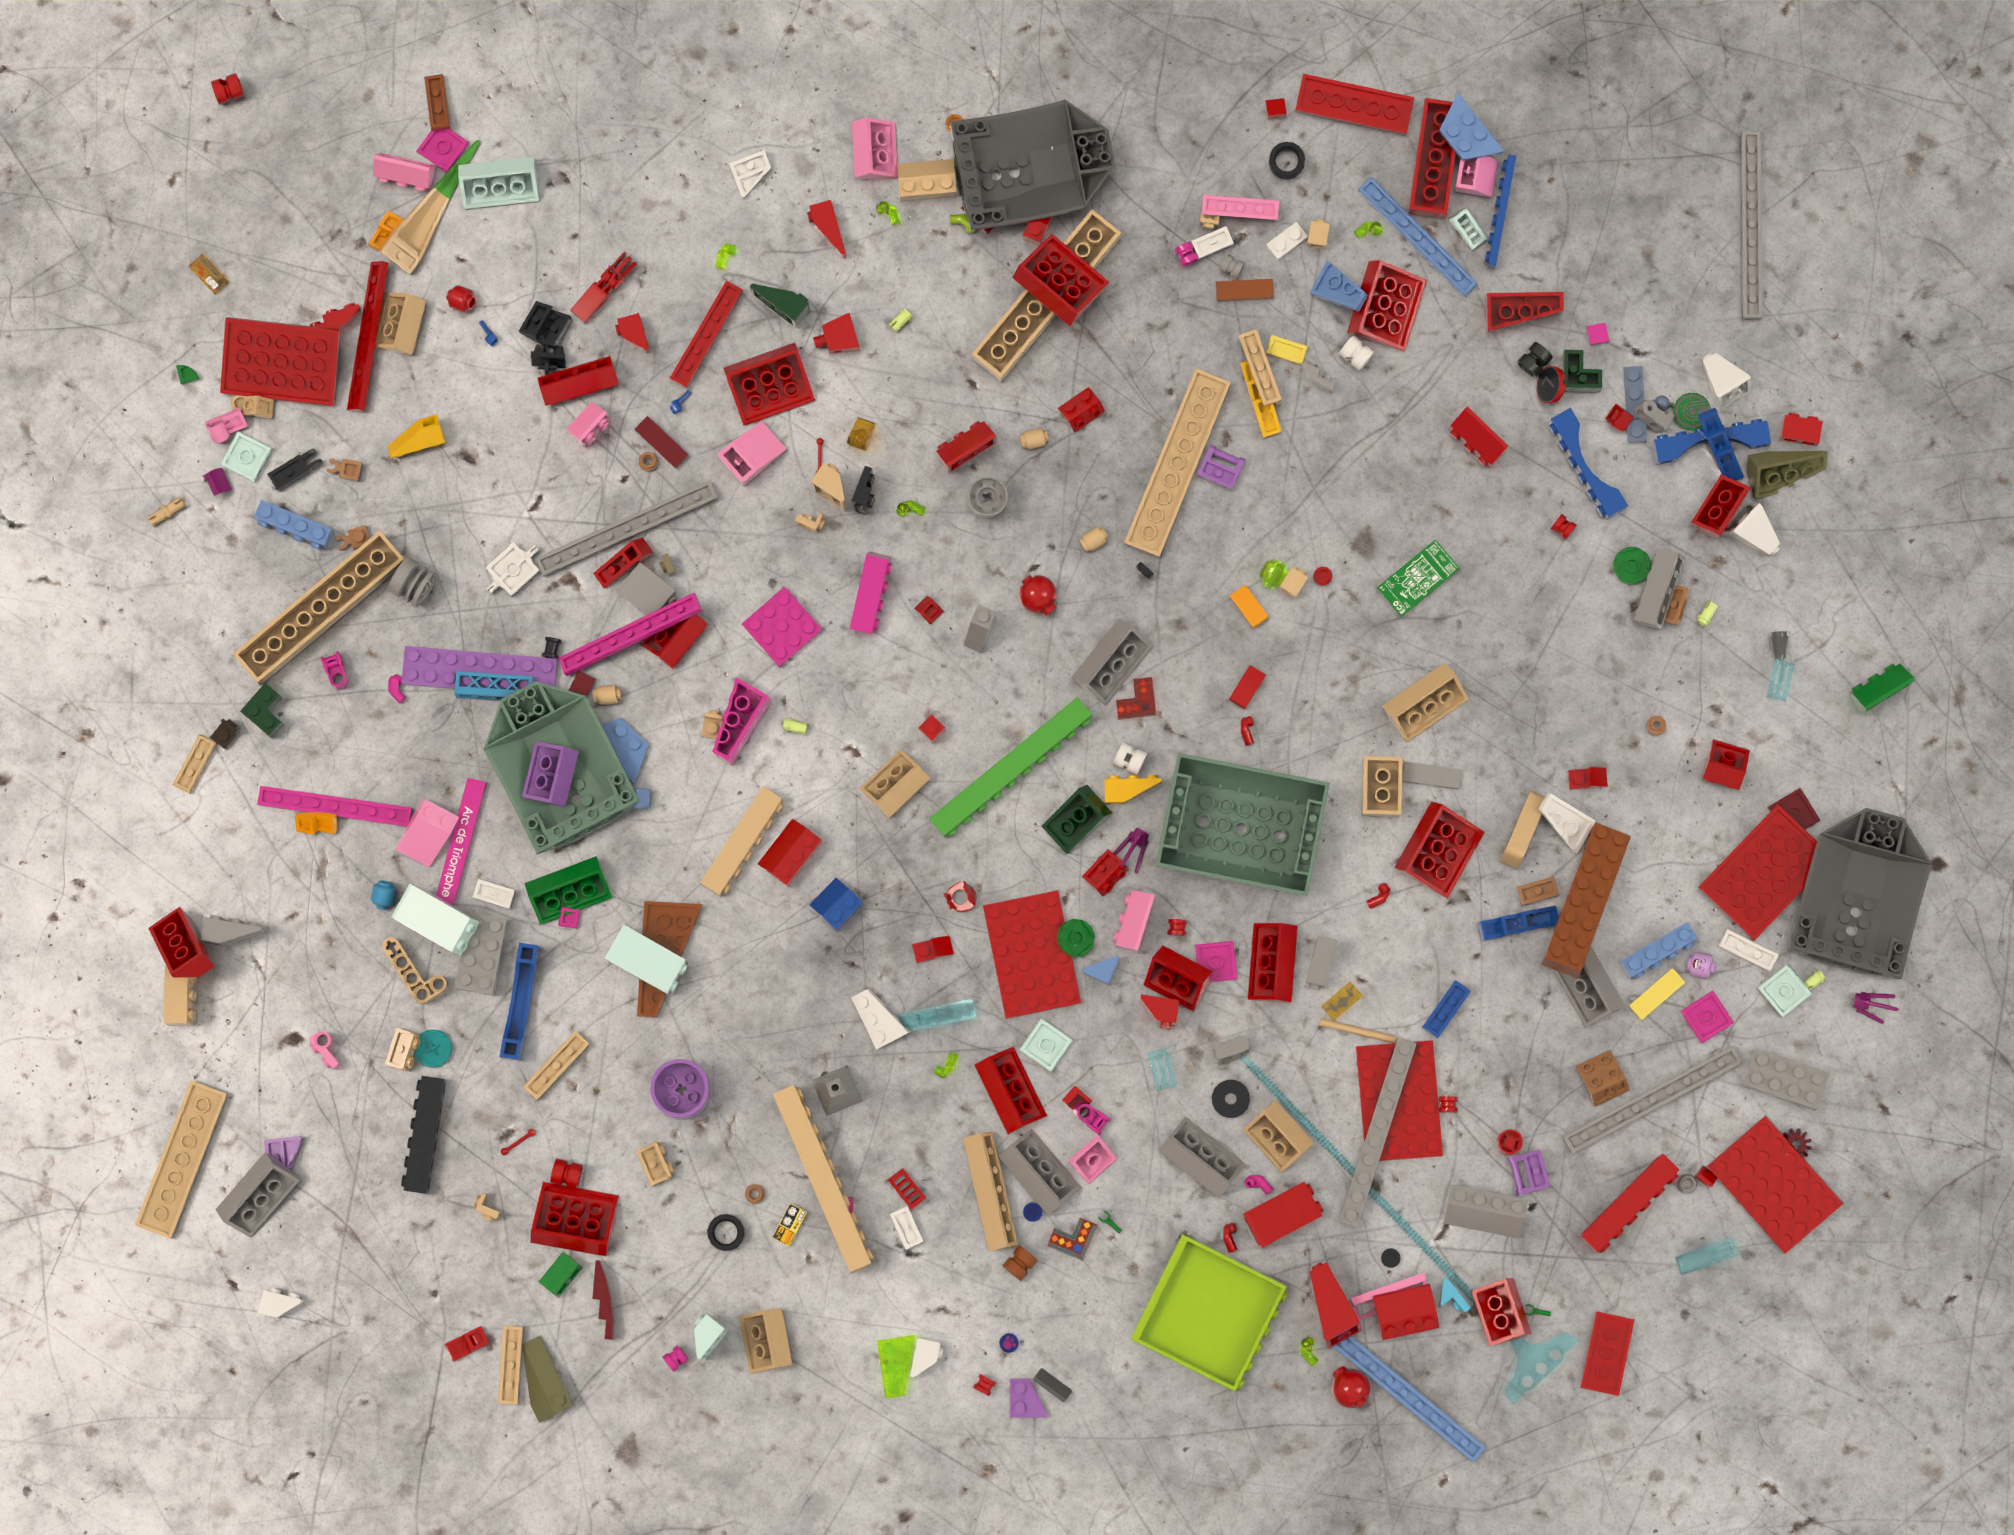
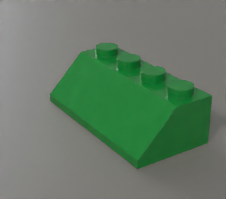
M597 856L524 883L540 925L560 918L562 914L560 913L561 907L581 910L612 898ZM564 911V916L573 912Z

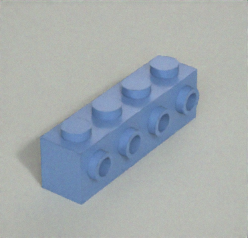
M263 500L260 501L254 515L258 525L265 528L271 526L275 528V532L282 535L286 533L293 535V539L299 542H303V540L310 542V546L319 550L321 547L324 549L328 548L334 531L327 526Z
M1686 922L1619 963L1629 979L1633 976L1637 979L1645 974V969L1651 967L1653 970L1661 965L1662 959L1667 957L1670 960L1678 955L1677 951L1684 948L1687 950L1695 945L1693 941L1697 937L1689 923Z

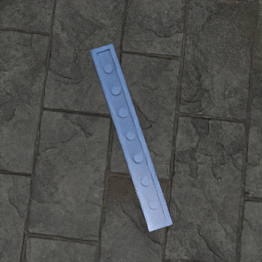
M1372 177L1358 189V192L1463 297L1478 285Z

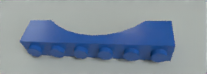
M1569 408L1551 418L1549 429L1553 435L1558 436L1560 440L1558 444L1563 452L1566 451L1568 453V461L1572 468L1576 467L1579 474L1577 476L1580 482L1586 484L1589 489L1587 493L1590 499L1596 501L1598 505L1597 511L1600 516H1605L1606 520L1626 510L1628 504L1619 489L1601 481L1586 465L1579 445L1580 423L1572 409Z
M1762 419L1752 420L1750 424L1743 425V422L1733 423L1732 427H1724L1729 441L1741 444L1749 449L1768 447L1771 444L1768 422L1762 421ZM1696 429L1694 433L1687 434L1686 431L1675 433L1676 436L1668 437L1667 434L1657 436V439H1654L1652 442L1656 465L1676 462L1688 449L1707 442L1708 439L1704 429Z
M519 943L511 1002L499 1056L503 1059L521 1061L540 951L538 945Z

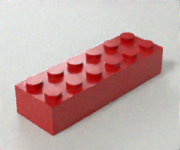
M1425 98L1408 209L1409 214L1446 219L1456 153L1439 130L1453 103L1451 101Z
M1664 1154L1659 1155L1578 1238L1594 1254L1598 1252L1603 1253L1611 1245L1609 1241L1612 1238L1614 1240L1617 1239L1624 1232L1622 1228L1625 1225H1631L1638 1218L1636 1214L1639 1211L1644 1212L1652 1204L1650 1200L1653 1197L1658 1198L1665 1191L1663 1186L1666 1183L1668 1185L1672 1184L1679 1177L1677 1172L1680 1169Z

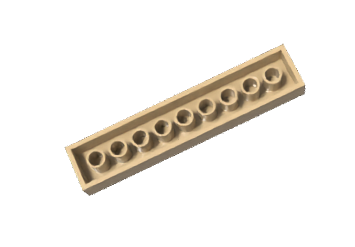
M1091 209L1064 244L1095 269L1119 241L1121 232ZM1025 289L971 354L972 359L1002 382L1056 317V314Z
M378 531L234 652L233 655L261 686L392 576L404 558L383 533Z
M792 1085L774 1093V1099L849 1272L854 1273L872 1265L871 1260L874 1259L871 1249H866L863 1243L867 1240L863 1231H858L856 1224L859 1222L855 1213H850L848 1207L851 1206L848 1196L846 1194L843 1195L841 1192V1188L844 1187L840 1178L834 1176L835 1166L832 1159H827L825 1155L828 1150L824 1141H819L818 1139L820 1132L815 1123L812 1124L810 1120L813 1115L809 1106H804L802 1102L805 1097L801 1088H796L795 1085Z

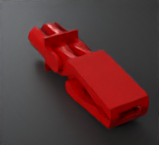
M625 251L611 266L609 265L601 275V279L597 283L594 282L570 309L583 323H586L610 298L609 294L612 290H616L638 264L636 261L632 262L633 259L630 256L625 259L627 256Z

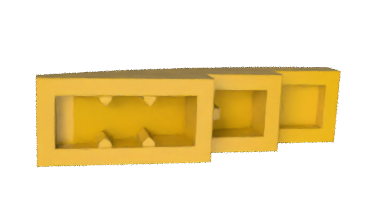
M1247 360L1239 362L1262 436L1266 437L1281 432L1274 404L1263 407Z

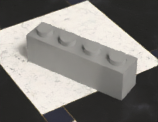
M1658 548L1657 553L1654 555L1651 571L1647 574L1645 589L1641 592L1639 607L1635 610L1634 620L1640 625L1662 630L1685 558L1679 553Z

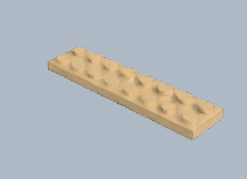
M192 1080L190 1081L135 1226L172 1239L227 1098V1093Z

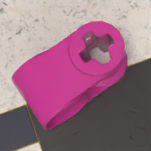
M337 651L336 654L326 658L321 657L322 665L331 685L338 690L345 689L348 686L349 680L340 652ZM337 676H343L342 683L335 684V678Z
M1079 1102L1073 1108L1074 1115L1098 1135H1101V1130L1106 1123L1111 1121L1102 1112L1085 1102ZM1082 1107H1087L1088 1109L1085 1116H1080L1079 1114Z

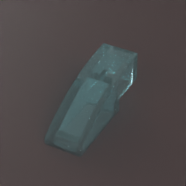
M1730 1237L1676 1256L1675 1259L1681 1275L1736 1257L1738 1252L1733 1238Z

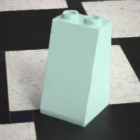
M412 884L408 885L391 918L458 955H461L466 950L468 942L476 932L477 925L479 924V921L430 891Z
M625 925L622 926L605 957L608 962L667 995L670 991L672 993L675 991L678 985L677 978L679 975L683 976L688 967L686 965L687 961L684 958Z

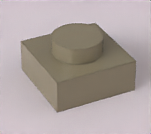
M668 553L662 555L660 566L663 573L667 572L669 576L676 574Z

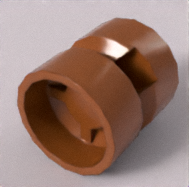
M1019 1245L1013 1252L1014 1257H1009L1002 1266L1019 1281H1022L1028 1274L1027 1269H1032L1038 1260Z

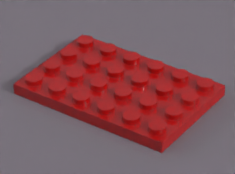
M226 317L220 393L261 396L269 399L333 406L335 401L340 330Z
M1777 804L1698 888L1754 941L1804 889L1817 841Z
M1058 890L983 905L1005 1018L1008 1019L1081 1004L1072 957L1066 955L1060 949L1057 942L1058 930L1065 923Z
M1433 1040L1414 1042L1417 1044L1379 1161L1443 1156ZM1396 1043L1356 1046L1364 1141Z
M1766 1115L1707 1166L1785 1254L1844 1204Z

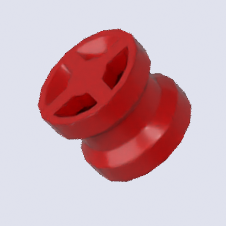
M1168 919L1170 929L1167 931V935L1186 936L1185 926L1187 925V920Z
M1439 1097L1441 1102L1440 1113H1458V1108L1456 1107L1458 1097Z
M979 1374V1380L972 1388L990 1396V1390L996 1385V1382Z

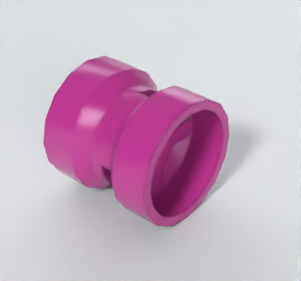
M1186 242L1174 249L1176 255L1180 257L1182 267L1191 265L1199 260L1197 254L1193 251L1192 242Z
M678 1345L673 1348L671 1353H666L662 1356L673 1372L679 1368L681 1363L685 1364L689 1360Z

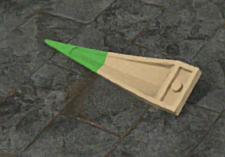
M476 140L394 229L379 250L380 253L408 274L412 273L422 259L433 232L459 182L458 165L469 163L480 140Z

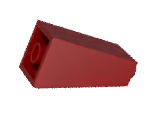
M1302 1182L1242 1214L1260 1249L1322 1217L1321 1212L1324 1210L1319 1201H1314L1312 1195L1315 1193L1310 1184L1306 1185L1305 1182Z
M1326 1262L1314 1265L1309 1272L1325 1343L1329 1349L1362 1331V1327Z

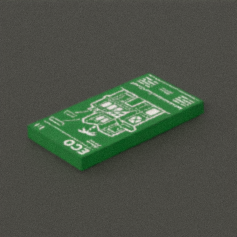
M1434 540L1376 589L1396 613L1402 617L1460 570V568L1441 545Z

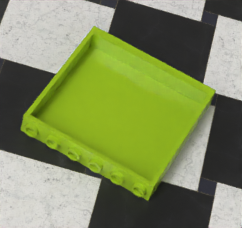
M1182 1234L1131 1340L1235 1392L1236 1389H1241L1245 1381L1242 1377L1245 1371H1250L1254 1363L1251 1361L1253 1354L1258 1355L1262 1344L1259 1342L1262 1336H1267L1271 1328L1268 1324L1271 1318L1275 1320L1280 1310L1277 1306L1280 1301L1284 1302L1288 1294L1285 1291L1287 1286Z

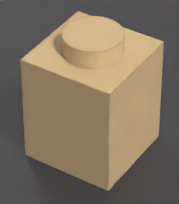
M1321 219L1311 221L1307 247L1325 250L1330 224Z
M1292 567L1279 589L1296 599L1308 580L1307 573L1298 567L1296 569Z

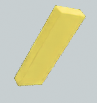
M1672 968L1631 1003L1629 1007L1640 1020H1643L1679 989L1685 981Z

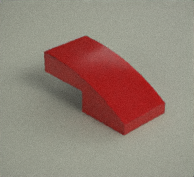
M1249 665L1229 700L1246 709L1266 674Z
M480 1326L444 1344L452 1362L488 1345L489 1342Z

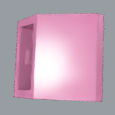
M1489 156L1472 158L1466 161L1460 159L1454 192L1492 198L1498 160Z
M591 402L569 425L566 431L585 448L586 445L590 446L596 440V435L599 431L603 432L609 426L608 422L610 419L603 409Z

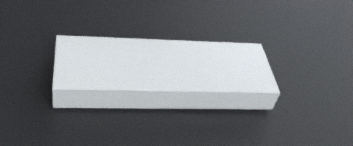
M1726 929L1718 947L1768 972L1772 971L1779 954L1729 929Z

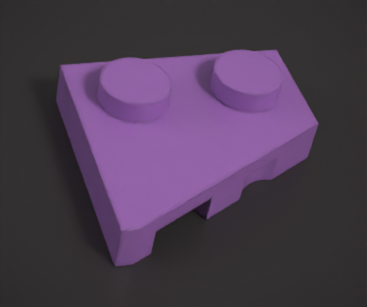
M302 1136L264 1140L265 1152L278 1159L291 1170L302 1142Z
M1010 1379V1418H1047V1413L1030 1379Z

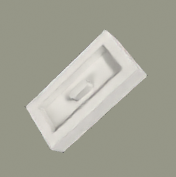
M1296 222L1267 243L1266 246L1278 261L1305 241L1308 236Z
M1226 226L1191 241L1199 259L1234 245Z
M478 879L473 898L510 909L515 890Z
M908 1206L890 1214L906 1250L924 1242Z

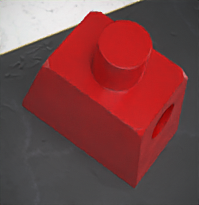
M850 313L823 324L822 330L824 334L813 337L816 348L827 346L829 354L860 351Z

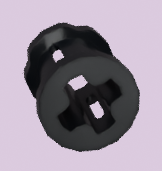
M545 637V650L541 656L558 659V647L562 641L557 638Z

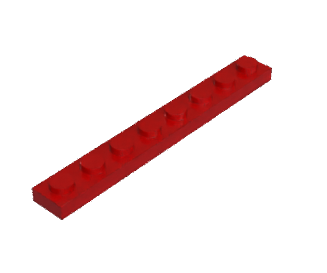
M384 261L371 262L347 405V410L364 411L367 402L366 397L373 366L372 361L379 329V318L382 311L384 287L388 274V263Z

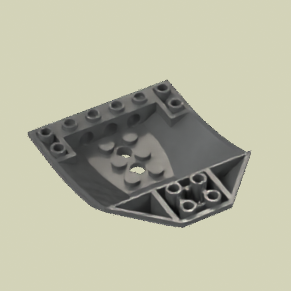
M1065 99L1010 113L950 121L954 165L961 201L970 231L1045 219L1083 209L1115 167L1108 129ZM1016 168L1019 171V176L1016 178L1011 177L1009 170ZM997 172L1000 174V179L993 180L990 174Z
M1865 808L1819 834L1802 893L1789 949L1822 963L1854 972L1902 979L1919 908L1933 865L1904 818ZM1853 907L1861 910L1860 917L1855 918L1851 915L1850 911ZM1846 927H1854L1856 934L1854 936L1848 935Z

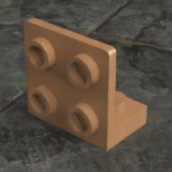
M1610 1050L1576 1066L1595 1107L1630 1091L1627 1079Z

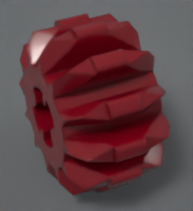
M1792 1128L1789 1129L1790 1136L1784 1132L1783 1135L1791 1144L1794 1142L1793 1139L1796 1140L1795 1142L1799 1141L1800 1145L1797 1146V1151L1807 1157L1808 1153L1805 1149H1812L1811 1146L1806 1145V1143H1810L1812 1140L1804 1139L1808 1133L1804 1132L1800 1135V1128L1796 1130V1133H1794Z

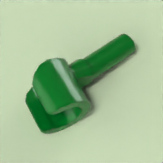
M1103 1211L1107 1214V1219L1102 1220L1099 1216L1098 1219L1102 1223H1107L1117 1233H1120L1122 1230L1110 1219V1214L1107 1211Z
M1531 1304L1525 1305L1532 1307L1531 1313H1525L1527 1316H1532L1533 1314L1551 1316L1550 1311L1534 1308Z

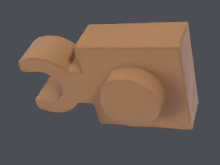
M329 459L330 463L335 464V468L327 469L328 473L336 474L340 472L339 478L359 481L362 462L343 459L341 464L335 459Z
M366 525L347 530V537L339 535L335 538L336 541L344 540V545L338 547L340 551L346 550L349 545H352L353 550L357 549L370 539Z

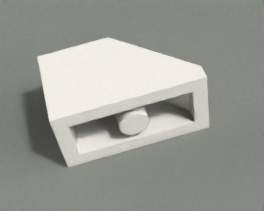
M917 1339L910 1377H916L937 1363L938 1359H942L944 1348L940 1347L941 1343Z

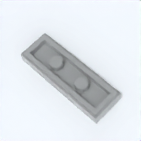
M1404 762L1402 782L1459 789L1460 769Z

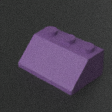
M536 741L522 797L565 807L579 751Z

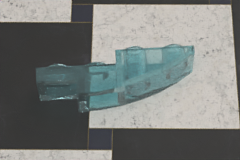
M972 998L895 1014L899 1019L898 1021L910 1031L976 1017Z

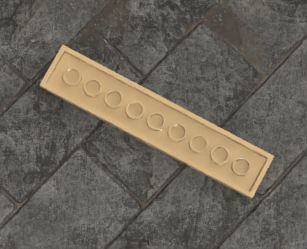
M1197 368L1195 369L1124 544L1160 558L1231 382Z

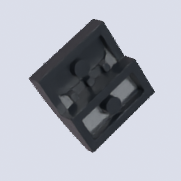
M536 301L519 329V333L543 346L555 350L570 325L572 318L570 315L555 311L553 306Z

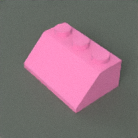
M868 117L853 121L855 178L867 180L898 178L895 122Z
M384 153L374 155L373 176L378 177V181L389 183V180L397 181L396 185L407 187L408 184L415 185V189L426 191V188H432L436 165Z
M1132 890L1131 894L1127 893L1124 905L1128 906L1126 913L1122 912L1119 923L1122 926L1120 931L1116 930L1113 939L1116 942L1115 947L1138 953L1155 895Z

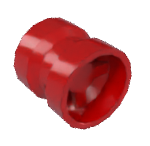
M1561 514L1551 527V530L1559 532L1561 537L1567 540L1577 525L1574 522L1567 521V518Z

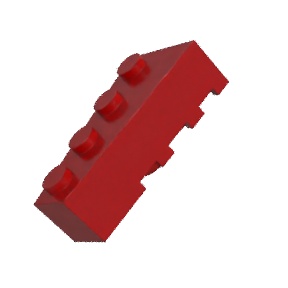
M1564 292L1487 293L1486 333L1562 313L1564 311Z

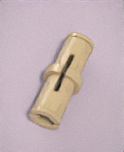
M179 496L167 505L163 504L159 510L148 515L147 518L154 527L164 519H170L172 514L186 506Z

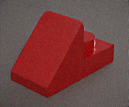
M1588 767L1587 769L1568 770L1569 790L1608 787L1606 768Z
M950 936L931 938L928 941L912 944L916 963L954 955Z

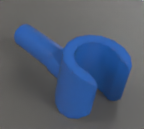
M482 320L479 324L487 334L484 340L490 346H493L498 339Z
M689 390L678 400L676 399L671 402L670 409L673 414L683 409L680 403L691 394Z

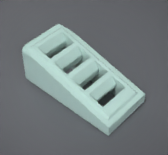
M1467 208L1461 209L1449 218L1453 227L1471 250L1487 240V237ZM1464 216L1466 219L1459 223L1457 220ZM1469 222L1470 225L1463 230L1462 226ZM1474 228L1475 231L1468 236L1466 233ZM1478 234L1480 237L1472 242L1470 239Z

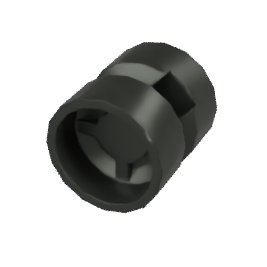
M1534 342L1527 350L1528 354H1523L1517 361V364L1533 378H1536L1542 371V365L1546 366L1553 358L1551 353L1538 342Z

